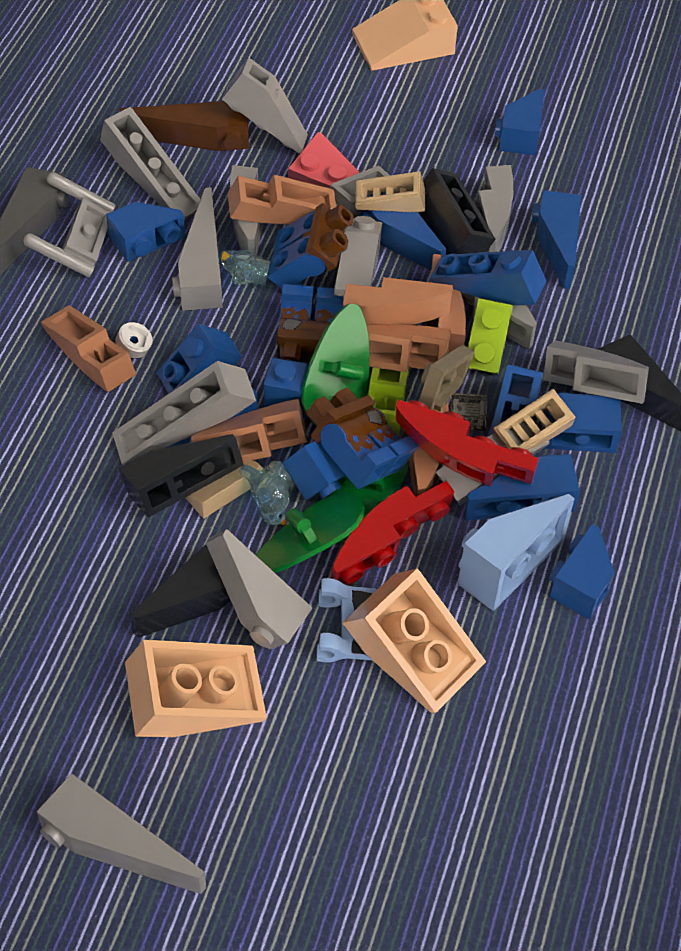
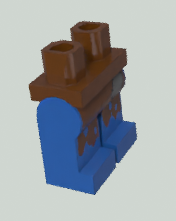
M322 203L316 207L315 211L278 230L273 250L275 254L272 255L267 278L282 289L283 284L301 285L302 280L309 276L322 274L325 268L329 271L336 268L340 253L346 251L349 241L344 232L346 228L352 225L353 214L341 204L330 209Z
M283 284L281 313L277 333V359L310 362L325 328L335 314L343 308L344 296L334 295L335 288L318 287L315 317L312 320L314 287Z
M347 387L339 390L330 402L325 396L316 399L306 414L317 426L311 437L317 444L322 443L325 451L355 487L361 489L378 481L380 478L382 479L401 470L419 445L410 436L401 439L388 425L383 412L373 407L376 402L369 395L357 399Z

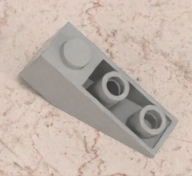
M248 57L228 83L222 100L231 109L242 113L252 120L258 128L266 130L275 136L285 147L292 148L300 154L303 151L308 136L306 130L276 77Z

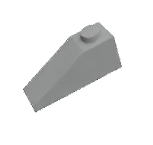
M358 216L353 219L352 225L346 228L345 235L349 242L347 250L341 253L334 295L344 296L346 283L372 286L379 259L382 222H377L371 217Z
M228 529L210 537L206 542L207 548L241 624L250 632L251 638L257 644L269 650L288 644L312 610V607Z

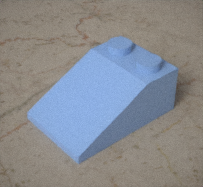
M569 494L491 518L479 530L473 528L462 542L464 549L458 565L460 568L458 585L494 611L564 541L575 498Z

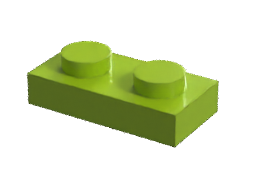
M478 298L468 348L474 350V354L468 369L499 375L513 305Z

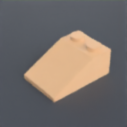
M398 0L354 27L352 34L370 70L373 71L455 54L458 25L444 0Z
M418 568L393 574L342 622L364 653L431 713H436L486 662Z
M143 640L125 662L134 730L137 737H178L263 722L267 718L253 646Z

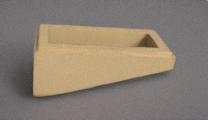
M421 172L357 180L355 191L356 210L425 211V187ZM367 191L373 192V197H367Z
M552 389L496 426L493 431L506 448L520 447L531 451L571 427L576 417L556 391ZM547 409L556 421L551 423L542 411ZM536 415L545 429L541 431L532 420L533 416ZM525 422L534 436L529 438L519 424ZM513 428L524 443L518 446L508 434V430Z

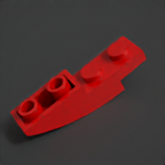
M397 401L396 422L422 450L449 469L490 487L495 473L532 484L539 458L532 456L528 450L520 447L505 448L496 445L492 439L484 436H475L474 438L468 436L470 422L464 420L457 413L450 411L440 413L430 410L428 406L419 401Z
M447 480L416 497L409 487L405 486L377 505L362 519L358 527L347 538L334 562L330 579L351 585L362 578L368 569L376 565L378 568H381L393 561L397 556L396 553L401 539L412 535L422 523L430 519L432 522L438 521L450 511V504L455 491Z

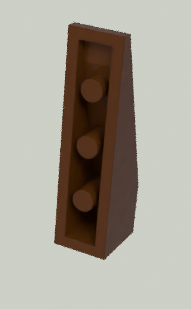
M225 101L132 107L157 142L214 151L249 149L247 117L231 109ZM119 108V112L127 108Z

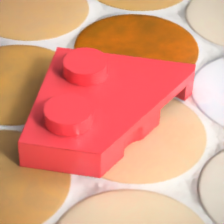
M319 132L288 168V178L330 188L332 183L359 173L340 151Z

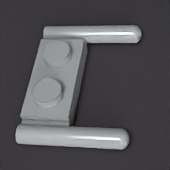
M51 172L47 176L48 184L80 200L63 249L31 233L24 237L23 243L25 246L89 278L94 270V264L97 261L108 229L106 214L114 210L115 204L71 180Z

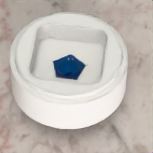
M129 322L120 328L115 341L118 346L129 352L130 358H141L146 355L153 340L150 331L145 326Z

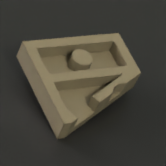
M461 345L452 352L445 353L435 363H430L424 370L421 378L424 386L419 402L428 406L430 410L436 409L441 412L450 397L464 382L474 350Z

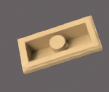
M253 460L243 462L244 465L192 493L185 497V499L204 519L263 482V468Z

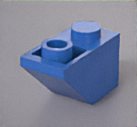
M133 202L106 214L109 238L127 262L185 238L184 214L179 209Z
M198 323L156 373L169 394L216 361L234 366L241 359L242 355L227 332Z
M594 524L590 526L584 536L577 534L569 547V558L566 562L559 560L549 577V580L553 582L550 598L589 620L608 594L615 573L600 528Z

